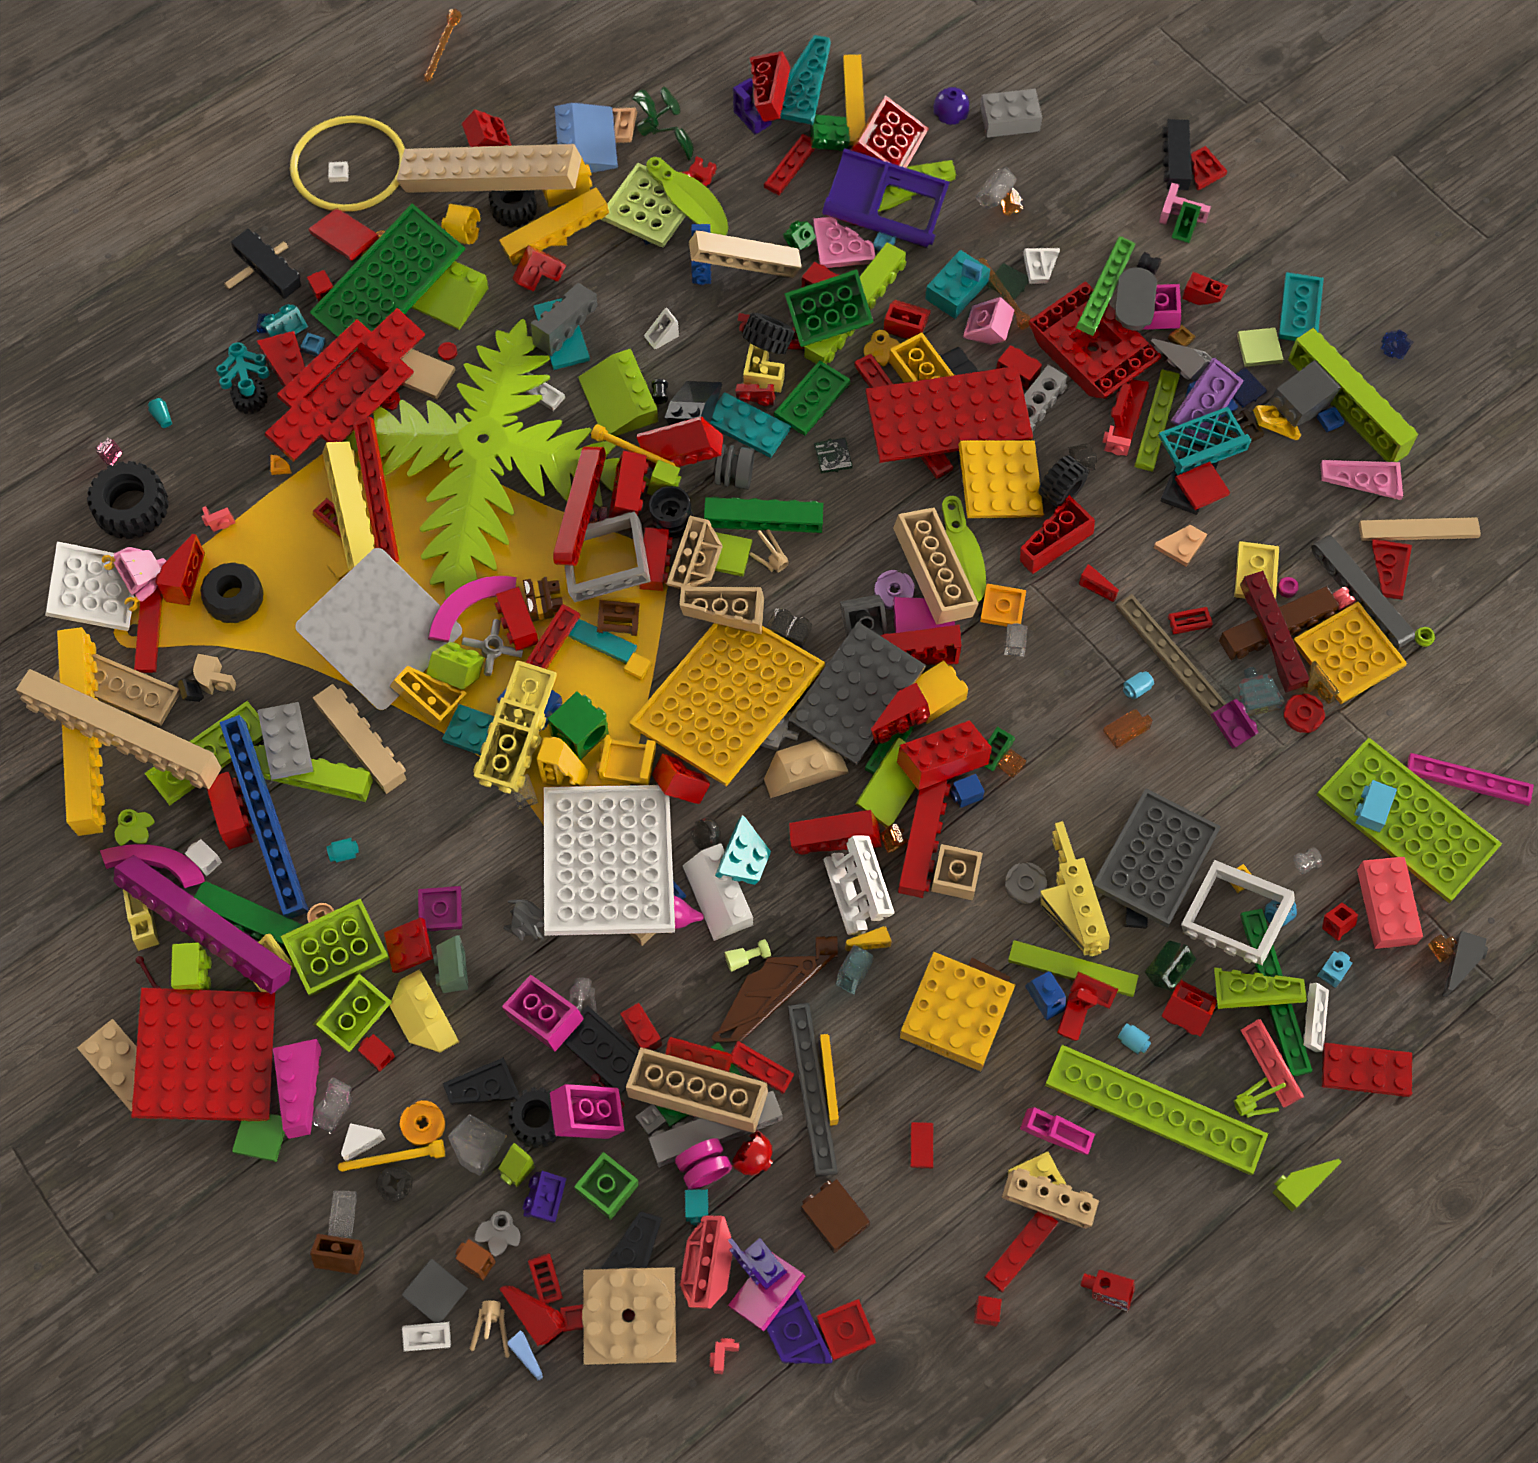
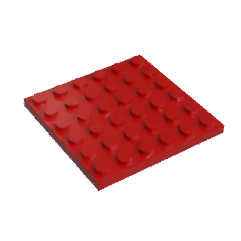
M141 988L131 1118L268 1121L275 993Z

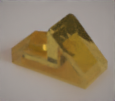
M1313 661L1307 671L1310 680L1304 687V694L1317 689L1319 696L1330 704L1336 700L1340 692L1318 663Z

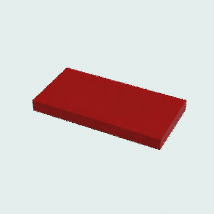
M338 208L308 229L311 235L349 260L356 258L379 239L377 233Z

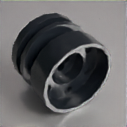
M666 486L655 491L650 498L649 508L654 528L669 529V536L673 537V539L682 537L689 516H693L690 498L685 490L676 486Z

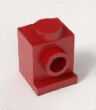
M1340 903L1324 915L1322 929L1339 941L1341 936L1356 926L1358 914L1344 903Z

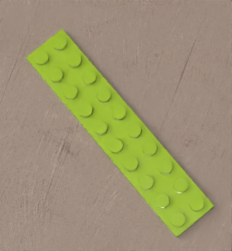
M1061 1045L1045 1086L1251 1176L1254 1174L1268 1136L1266 1132L1064 1045Z

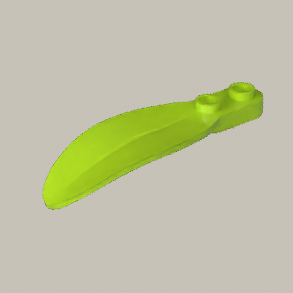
M652 157L647 161L646 168L648 174L664 187L668 198L683 214L696 224H710V230L713 234L727 235L728 223L726 215L716 197L707 187L686 174L676 172L659 157Z
M948 496L942 503L946 534L979 602L983 599L986 591V572L983 556L974 534L966 525L961 500L956 496ZM952 505L955 509L950 510L948 506ZM956 523L959 527L954 528L952 524Z

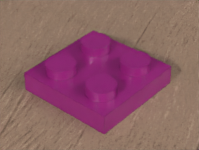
M461 886L418 889L419 918L425 919L427 931L463 929Z

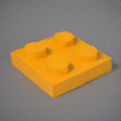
M987 584L980 622L1020 629L1026 590Z

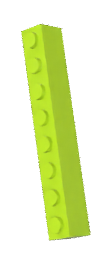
M888 242L860 276L870 310L874 308L878 297L884 295L889 283L892 284L899 270L902 271L907 263L905 261L906 252ZM855 330L805 346V358L815 364L819 360L825 364L831 363L836 351L843 348L847 337L852 336Z

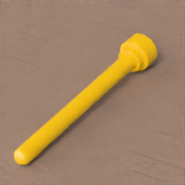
M599 424L595 425L591 432V438L598 442L606 440L627 451L647 455L646 459L656 464L658 460L675 466L673 462L609 434L606 428Z
M440 1139L433 1141L427 1147L341 1162L338 1164V1170L347 1171L428 1155L442 1158L445 1157L444 1143Z

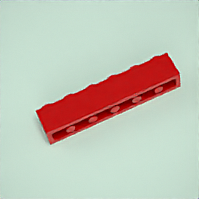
M947 780L919 790L898 893L923 898L924 891H929L931 880L927 879L928 872H933L935 860H931L932 853H937L939 841H936L935 837L936 834H941L943 822H940L939 818L940 815L945 814L947 803H944L943 799L944 796L949 795L951 785L947 784Z

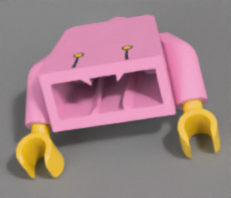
M127 547L114 553L113 557L110 555L102 557L103 563L110 561V563L104 565V568L111 570L116 566L131 595L135 594L134 598L128 597L125 599V605L129 602H134L129 611L136 610L137 602L144 601L158 587L156 585V575L160 573L162 565L166 562L164 558L156 560L153 553L149 550L142 551L133 547Z

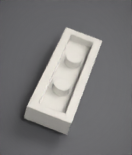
M1310 983L1303 1040L1304 1046L1314 1052H1323L1329 990L1318 983Z

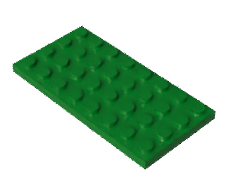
M411 204L310 311V314L336 337L342 334L356 319L372 332L396 308L406 314L465 251V247L414 204Z

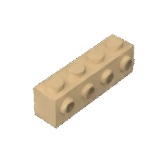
M1017 1168V1170L1009 1172L1002 1199L1085 1229L1092 1226L1099 1200L1093 1198L1092 1194L1080 1191V1193L1072 1191V1187L1060 1183L1056 1185L1050 1183L1051 1179L1044 1176H1038V1178L1031 1176L1030 1172L1025 1169Z

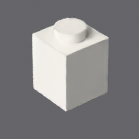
M201 839L191 844L185 853L206 877L222 863L218 855Z

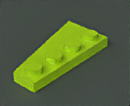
M1214 967L1218 1009L1307 1002L1304 979L1277 975L1275 977H1267L1262 973H1254V975L1244 974L1238 970L1229 972L1222 971V968Z

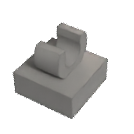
M653 1104L636 1116V1120L648 1136L667 1123Z

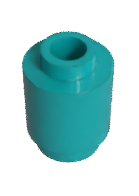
M347 838L332 842L331 845L327 846V852L330 862L336 861L338 863L356 858L359 848L357 841Z

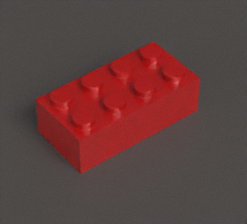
M969 720L901 744L899 746L897 763L919 790L988 765L992 747Z

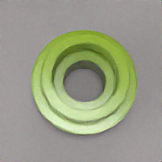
M1422 627L1416 630L1414 640L1418 645L1427 647L1434 642L1435 635L1432 629Z

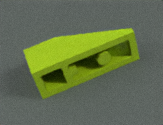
M1336 1159L1295 1171L1287 1178L1282 1175L1274 1183L1277 1188L1272 1193L1293 1212L1341 1161Z

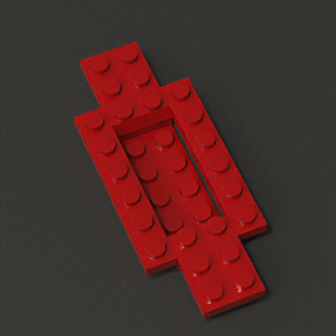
M398 308L372 332L356 319L277 394V397L290 409L265 432L264 436L293 462L318 438L322 437L326 442H344L354 432V422L370 417L414 374V371L401 359L425 337V333ZM357 348V350L343 364H341L325 381H323L307 398H305L306 395H308L324 378H326L342 361H344Z

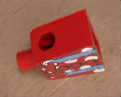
M1099 1270L1097 1277L1084 1273L1081 1281V1287L1092 1290V1296L1095 1300L1128 1312L1135 1291L1133 1279Z

